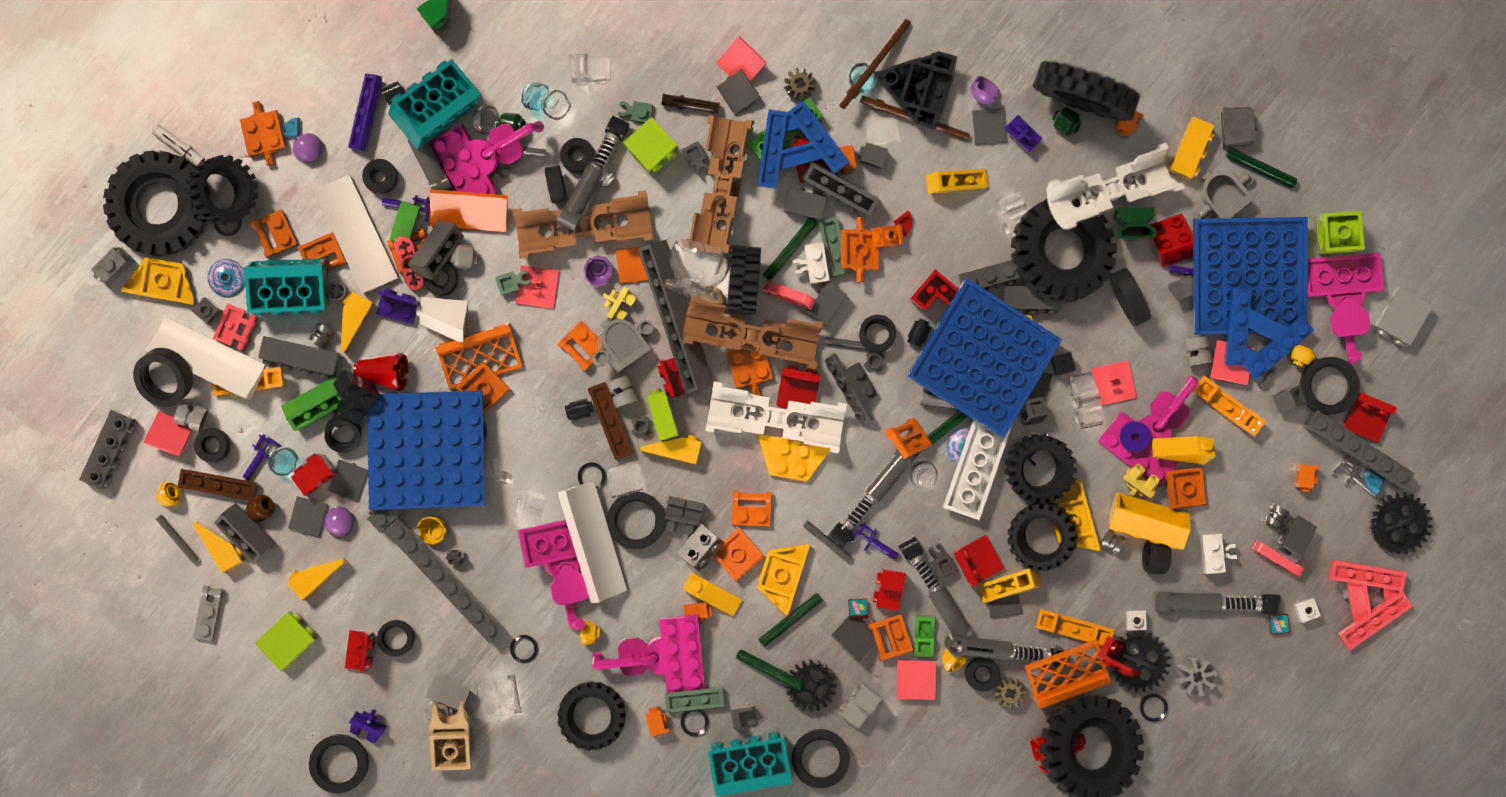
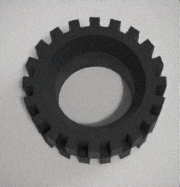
M224 155L212 157L195 166L196 168L189 173L191 177L186 178L185 184H189L188 187L184 188V194H189V197L185 199L186 203H192L193 207L190 208L192 213L196 211L199 213L196 216L197 219L202 220L206 218L205 224L210 225L214 223V226L229 225L243 219L251 212L250 209L255 207L256 203L253 200L258 198L259 193H255L254 190L258 188V183H253L252 179L256 178L255 174L249 175L247 171L251 168L248 165L241 166L243 161L239 158L233 161L234 156L230 155L226 157ZM212 174L224 176L233 186L234 200L228 209L215 207L206 197L205 184Z
M732 245L727 313L756 315L761 247Z
M1032 434L1031 437L1025 436L1021 438L1022 442H1016L1014 444L1016 448L1009 450L1010 459L1005 460V464L1008 465V469H1005V475L1009 476V479L1006 480L1009 485L1013 486L1011 489L1018 493L1019 496L1040 504L1056 502L1055 498H1063V492L1069 493L1072 489L1069 487L1070 482L1075 483L1076 478L1072 477L1073 473H1077V468L1073 467V464L1077 462L1076 458L1071 456L1073 454L1072 450L1067 448L1064 442L1044 434ZM1046 450L1055 460V474L1047 484L1032 486L1025 479L1023 472L1024 463L1033 452Z
M1036 502L1022 509L1012 519L1011 527L1007 533L1009 534L1007 542L1008 545H1011V554L1016 555L1017 558L1015 560L1018 563L1021 561L1024 564L1023 567L1027 569L1031 567L1033 568L1032 571L1038 572L1043 570V572H1046L1050 569L1058 568L1071 557L1077 546L1076 523L1073 524L1072 519L1074 518L1071 514L1068 515L1066 513L1067 510L1065 508L1057 507L1058 504L1055 503L1048 504L1046 502V504H1040ZM1047 518L1059 527L1061 543L1055 552L1049 554L1037 553L1028 545L1026 529L1032 520Z
M594 681L578 684L569 690L562 699L557 713L558 726L561 728V734L567 738L566 741L574 744L578 749H585V751H597L608 747L619 737L625 725L626 717L625 705L618 692H615L612 687L604 685V683H596ZM587 697H596L603 700L610 709L611 720L608 727L597 734H588L581 731L574 721L573 713L576 704Z

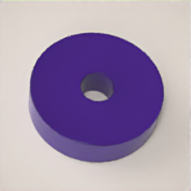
M1128 422L1120 431V442L1128 451L1140 452L1150 443V431L1142 422ZM1137 433L1139 438L1133 440L1131 438L1132 434Z

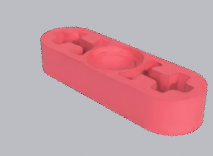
M399 236L394 241V248L405 284L412 290H418L423 286V277L417 276L411 268L404 267V261L407 258H412L415 254L413 243L408 237ZM402 241L408 243L407 245H405L406 251L408 252L407 254H405L404 250L401 247H399L402 245ZM407 272H413L414 277L416 279H419L416 281L415 285L410 283V281H412V276L410 273Z
M770 281L766 283L763 289L769 296L809 310L812 309L816 301L810 295Z
M1256 541L1252 548L1257 553L1298 577H1301L1305 570L1302 566L1290 561L1259 541Z

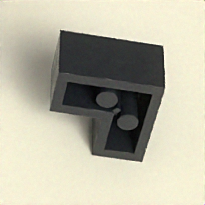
M345 369L333 383L339 397L342 398L337 404L342 417L359 425L380 398L375 384Z

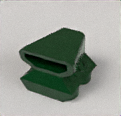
M1130 207L1114 210L1113 219L1122 225L1117 231L1118 238L1124 241H1142L1156 237V229L1147 224L1156 215L1154 207Z

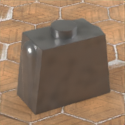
M1250 107L1221 108L1222 148L1252 145L1256 140L1255 131H1258V121L1254 120V109Z
M113 247L91 270L97 281L109 287L135 260L122 247Z

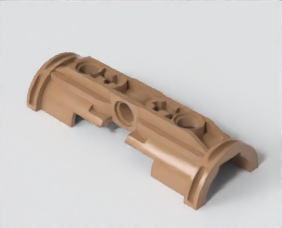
M708 115L707 124H710L706 151L712 152L708 174L716 175L713 194L704 193L701 214L694 213L690 238L686 239L685 247L710 253L731 255L730 249H732V245H729L740 191L749 131H753L752 125L755 122L753 120H746L745 122L734 121ZM739 145V153L737 155H733V147ZM722 220H725L726 227L724 230L721 231L719 229V223Z
M646 190L637 191L638 195L611 199L612 202L590 205L591 215L582 216L574 231L568 230L566 235L563 231L557 232L558 236H555V229L553 225H557V229L563 228V225L557 223L562 210L549 211V208L522 212L521 208L513 209L519 243V259L528 258L530 253L575 246L576 238L595 235V242L616 239L621 241L644 237L645 241L653 240ZM619 216H625L628 220L627 224L623 227L617 225L616 220ZM610 217H614L613 223L615 225V228H611V224L606 225L605 229H602L601 226H598V223L601 222V219H604L605 222L611 221ZM543 227L551 228L552 234L549 237L541 235Z
M691 296L684 323L683 343L692 344L693 341L736 350L741 348L759 352L760 355L803 363L808 369H816V347L823 322L815 320L812 324L788 319L785 324L764 319L762 328L744 324L746 315L727 313L725 311L726 305L702 301L700 296ZM710 327L715 328L717 335L710 336L707 333V329ZM729 332H733V336H736V337H733V339H730V338H729V335H728ZM766 340H770V347L767 346V343H764ZM789 343L792 346V350L789 352L784 351L782 344Z

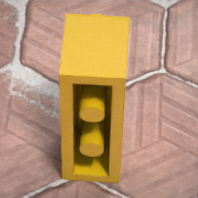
M1196 117L1190 119L1169 172L1188 180L1192 179L1193 176H1197L1200 170L1198 163L1200 159H1204L1208 150L1205 146L1208 141H1212L1215 131H1213L1214 125Z

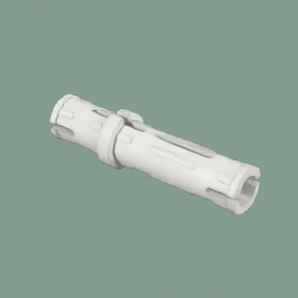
M160 124L153 129L152 134L179 153L181 158L187 159L195 166L204 162L205 158L195 152L192 146L183 143ZM165 135H166L168 138H170L172 141H174V142L176 143V145H175L174 143H172L170 140H168V139L165 137ZM181 147H182L184 150H186L188 153H190V154L192 155V157H191L190 155H188L186 152H184V151L181 149Z

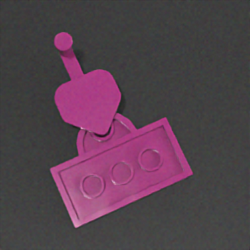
M537 121L529 123L516 131L509 124H501L491 130L488 141L484 139L471 140L464 124H460L431 141L430 144L454 191L496 194L498 190L490 174L495 171L498 161L504 164H511L520 159L523 155V146L519 139L533 131L537 133L542 132L544 124Z
M1380 253L1308 259L1307 298L1326 296L1328 304L1335 310L1330 316L1332 332L1336 336L1345 337L1347 362L1354 365L1362 357V353L1355 349L1354 336L1364 335L1370 329L1369 313L1361 307L1365 300V293L1384 291Z
M1188 376L1186 378V385L1177 396L1168 391H1162L1152 401L1150 405L1151 415L1144 416L1139 420V422L1144 423L1148 427L1151 434L1150 443L1144 450L1131 452L1122 446L1120 442L1122 427L1128 422L1135 421L1122 410L1098 442L1131 467L1137 463L1143 466L1145 471L1142 475L1148 479L1151 474L1157 476L1160 479L1157 487L1160 488L1166 480V471L1174 470L1180 461L1153 458L1152 439L1171 438V429L1180 428L1190 416V409L1183 402L1197 386V378ZM1134 433L1131 438L1137 440L1139 435Z
M566 519L517 530L525 568L544 565L545 570L552 577H555L550 585L552 599L558 605H565L569 628L573 630L584 629L585 622L583 619H577L574 603L585 600L589 594L583 575L578 572L580 565Z
M690 614L659 618L660 637L652 639L648 644L637 637L623 639L618 645L619 658L603 659V655L600 652H595L592 655L593 669L620 668L621 672L627 676L641 675L649 669L655 674L665 675L667 693L705 689L698 615Z

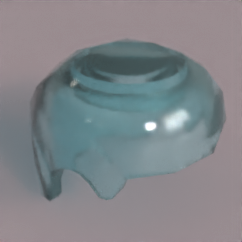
M856 63L850 69L848 75L850 86H853L867 69V63ZM873 73L859 90L861 94L868 93L875 87L877 77Z
M530 82L521 93V102L529 110H542L549 98L548 87L539 82Z
M278 447L270 453L268 467L272 473L285 476L296 469V463L299 458L294 450L287 447Z

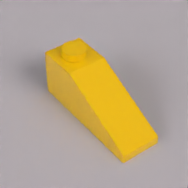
M986 169L940 171L926 175L928 194L988 188Z
M353 291L351 294L348 293L343 301L345 305L342 317L341 351L346 354L375 305Z
M687 435V438L682 437L642 446L640 451L696 464L702 442L698 441L699 437Z
M1199 436L1152 439L1153 458L1205 465L1215 457V445L1213 438Z
M199 521L192 523L221 573H225L245 561L243 558L245 555L231 541Z
M342 558L299 572L296 570L288 577L290 581L287 585L303 601L347 560Z
M1029 568L979 584L978 587L983 603L1042 587L1043 584L1039 571H1032L1033 568Z
M694 572L691 573L683 587V590L731 616H734L742 602V599Z

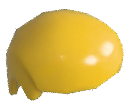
M424 517L417 525L419 537L427 544L437 545L442 543L447 536V525L440 517Z

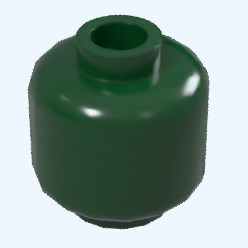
M1067 107L1060 111L1057 110L1052 117L1054 129L1067 136L1076 134L1082 124L1080 115Z
M503 113L496 121V127L501 124H509L513 127L514 131L526 125L525 120L517 113Z

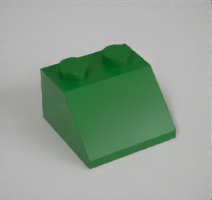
M427 0L417 8V11L434 33L437 30L441 32L448 26L452 0Z

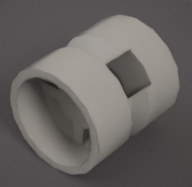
M1209 336L1184 340L1185 350L1189 352L1186 356L1188 366L1213 363L1211 352L1208 351L1210 347Z
M630 375L606 383L609 392L614 394L612 400L615 408L639 400L636 390L631 388L633 382Z
M181 400L173 421L182 426L188 425L190 429L200 432L206 422L209 410L199 405L194 407L193 403Z

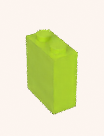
M661 389L649 392L650 396H647L659 440L665 441L678 437V430L666 392H662Z
M287 612L254 643L280 671H284L317 639L314 636L316 634L310 626L306 627L301 622L303 619L297 612Z

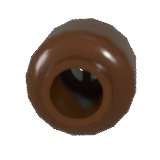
M264 494L253 497L246 504V513L255 522L266 520L274 513L275 509L272 499Z

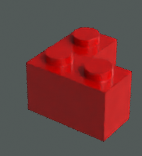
M935 269L910 298V301L923 312L926 311L936 298L948 307L959 288Z
M314 453L306 459L307 463L293 471L294 475L291 478L304 496H308L338 474L325 455H316Z
M881 568V572H877L876 584H879L878 591H874L872 601L876 603V607L899 611L906 577L905 572Z

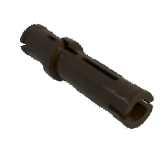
M663 93L661 105L678 107L679 110L684 108L718 114L720 102Z

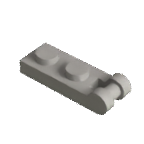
M203 585L193 638L213 641L223 588L217 587L214 589L210 588L209 585ZM209 595L214 596V602L208 601Z

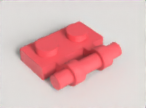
M227 303L213 339L232 346L234 339L238 340L237 349L244 351L246 344L249 345L251 340L249 337L253 328H256L258 316H253V313H251L247 320L243 318L246 310ZM241 323L246 325L242 336L237 334Z

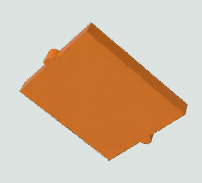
M630 246L629 249L616 250L620 284L629 282L636 284L637 281L648 280L638 248L641 247L633 248Z

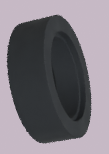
M1125 267L1111 274L1109 277L1111 286L1130 323L1136 327L1150 320L1151 313L1148 304L1131 272Z
M152 349L141 357L134 366L133 379L135 386L142 397L153 405L159 407L174 406L185 398L192 389L193 375L188 363L181 355L171 349ZM159 362L172 370L177 379V389L175 392H164L153 383L149 375L151 363Z
M1325 357L1313 361L1304 369L1299 382L1307 399L1305 404L1313 411L1319 410L1325 415L1338 414L1349 409L1355 403L1360 391V381L1354 367L1347 361L1337 357ZM1324 367L1338 369L1347 380L1346 395L1340 402L1333 405L1320 402L1312 392V379Z
M638 491L628 492L618 497L611 505L607 516V525L611 536L617 543L630 549H642L655 543L661 536L665 527V513L661 504L653 496ZM632 501H640L647 504L655 515V526L652 532L642 539L628 538L618 527L617 518L619 511L624 505Z
M826 729L811 730L802 735L794 745L792 751L793 769L798 778L810 787H831L843 779L849 768L850 756L848 748L843 739L832 731ZM816 740L831 742L839 752L840 761L837 769L826 777L812 776L802 765L801 759L805 747Z
M335 734L323 739L314 747L309 758V771L313 781L321 789L336 794L345 793L357 787L364 780L369 767L368 754L364 746L354 737L345 734ZM331 746H346L356 756L357 770L354 776L346 782L331 781L321 770V757L324 751Z

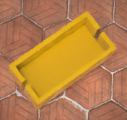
M1116 492L1109 512V528L1118 533H1128L1135 538L1148 539L1155 544L1162 543L1172 549L1179 548L1184 550L1191 530L1190 513L1170 509L1169 507Z

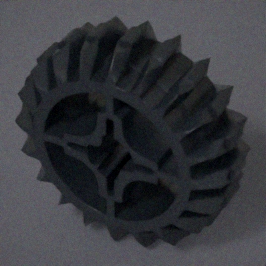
M809 660V666H806L805 661H802V668L796 664L795 668L798 671L795 672L791 669L789 672L796 678L804 672L805 685H808L807 677L809 676L810 681L816 683V687H814L815 695L812 694L810 688L806 689L805 685L802 691H798L785 684L786 688H791V690L786 692V695L793 694V697L789 699L790 702L796 699V708L800 703L803 704L802 711H805L806 706H809L810 712H813V706H816L817 711H820L819 704L822 703L826 708L825 700L833 701L829 694L836 695V692L831 690V688L837 687V684H831V681L836 680V677L832 676L829 678L828 675L833 671L830 669L825 672L824 670L827 668V665L824 664L820 668V661L816 662V666H813V660ZM809 670L818 671L825 678L815 680L811 677ZM827 684L825 694L818 699L817 689ZM808 692L813 701H805L797 693Z

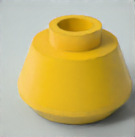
M1297 345L1291 350V359L1294 365L1303 368L1304 365L1309 366L1316 359V354L1307 347Z
M165 481L159 486L156 492V499L162 506H175L181 500V491L176 484Z
M584 620L585 627L580 630V643L587 646L596 643V639H600L601 630L597 627L596 623Z
M947 649L944 650L942 656L944 669L950 672L958 670L966 663L967 656L956 657Z

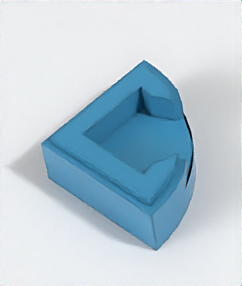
M299 117L292 118L281 128L283 137L299 136Z
M1368 469L1364 476L1366 485L1377 495L1385 479Z

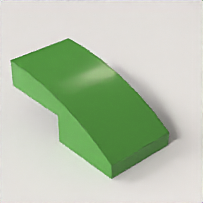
M401 201L389 240L395 241L399 236H406L411 239L420 206Z
M915 615L914 656H934L935 616Z

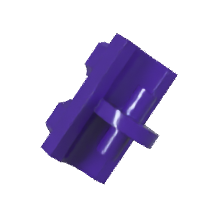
M1019 115L1004 128L1028 152L1043 139Z
M375 709L371 713L363 711L362 714L356 711L349 721L351 724L350 733L359 735L364 730L368 732L367 741L375 743L382 736L387 725L380 723L381 719L375 716L377 711Z

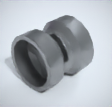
M332 282L327 287V295L334 301L341 302L348 294L347 287L340 282Z
M318 322L315 332L310 335L309 339L326 348L329 337H332L335 331Z
M1272 504L1270 515H1267L1264 521L1278 529H1282L1284 525L1283 520L1288 517L1290 512Z
M1108 529L1102 538L1100 546L1111 548L1113 553L1118 554L1126 538L1121 535L1117 536L1114 531Z

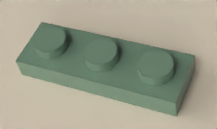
M837 217L818 221L831 277L850 273L849 269L841 268V232Z
M723 687L665 693L667 713L724 707Z

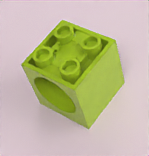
M653 117L649 118L623 142L625 148L650 175L653 172L657 174L664 167L663 163L667 159L671 161L678 155V145Z
M1362 211L1323 213L1316 217L1319 255L1353 253L1365 249Z

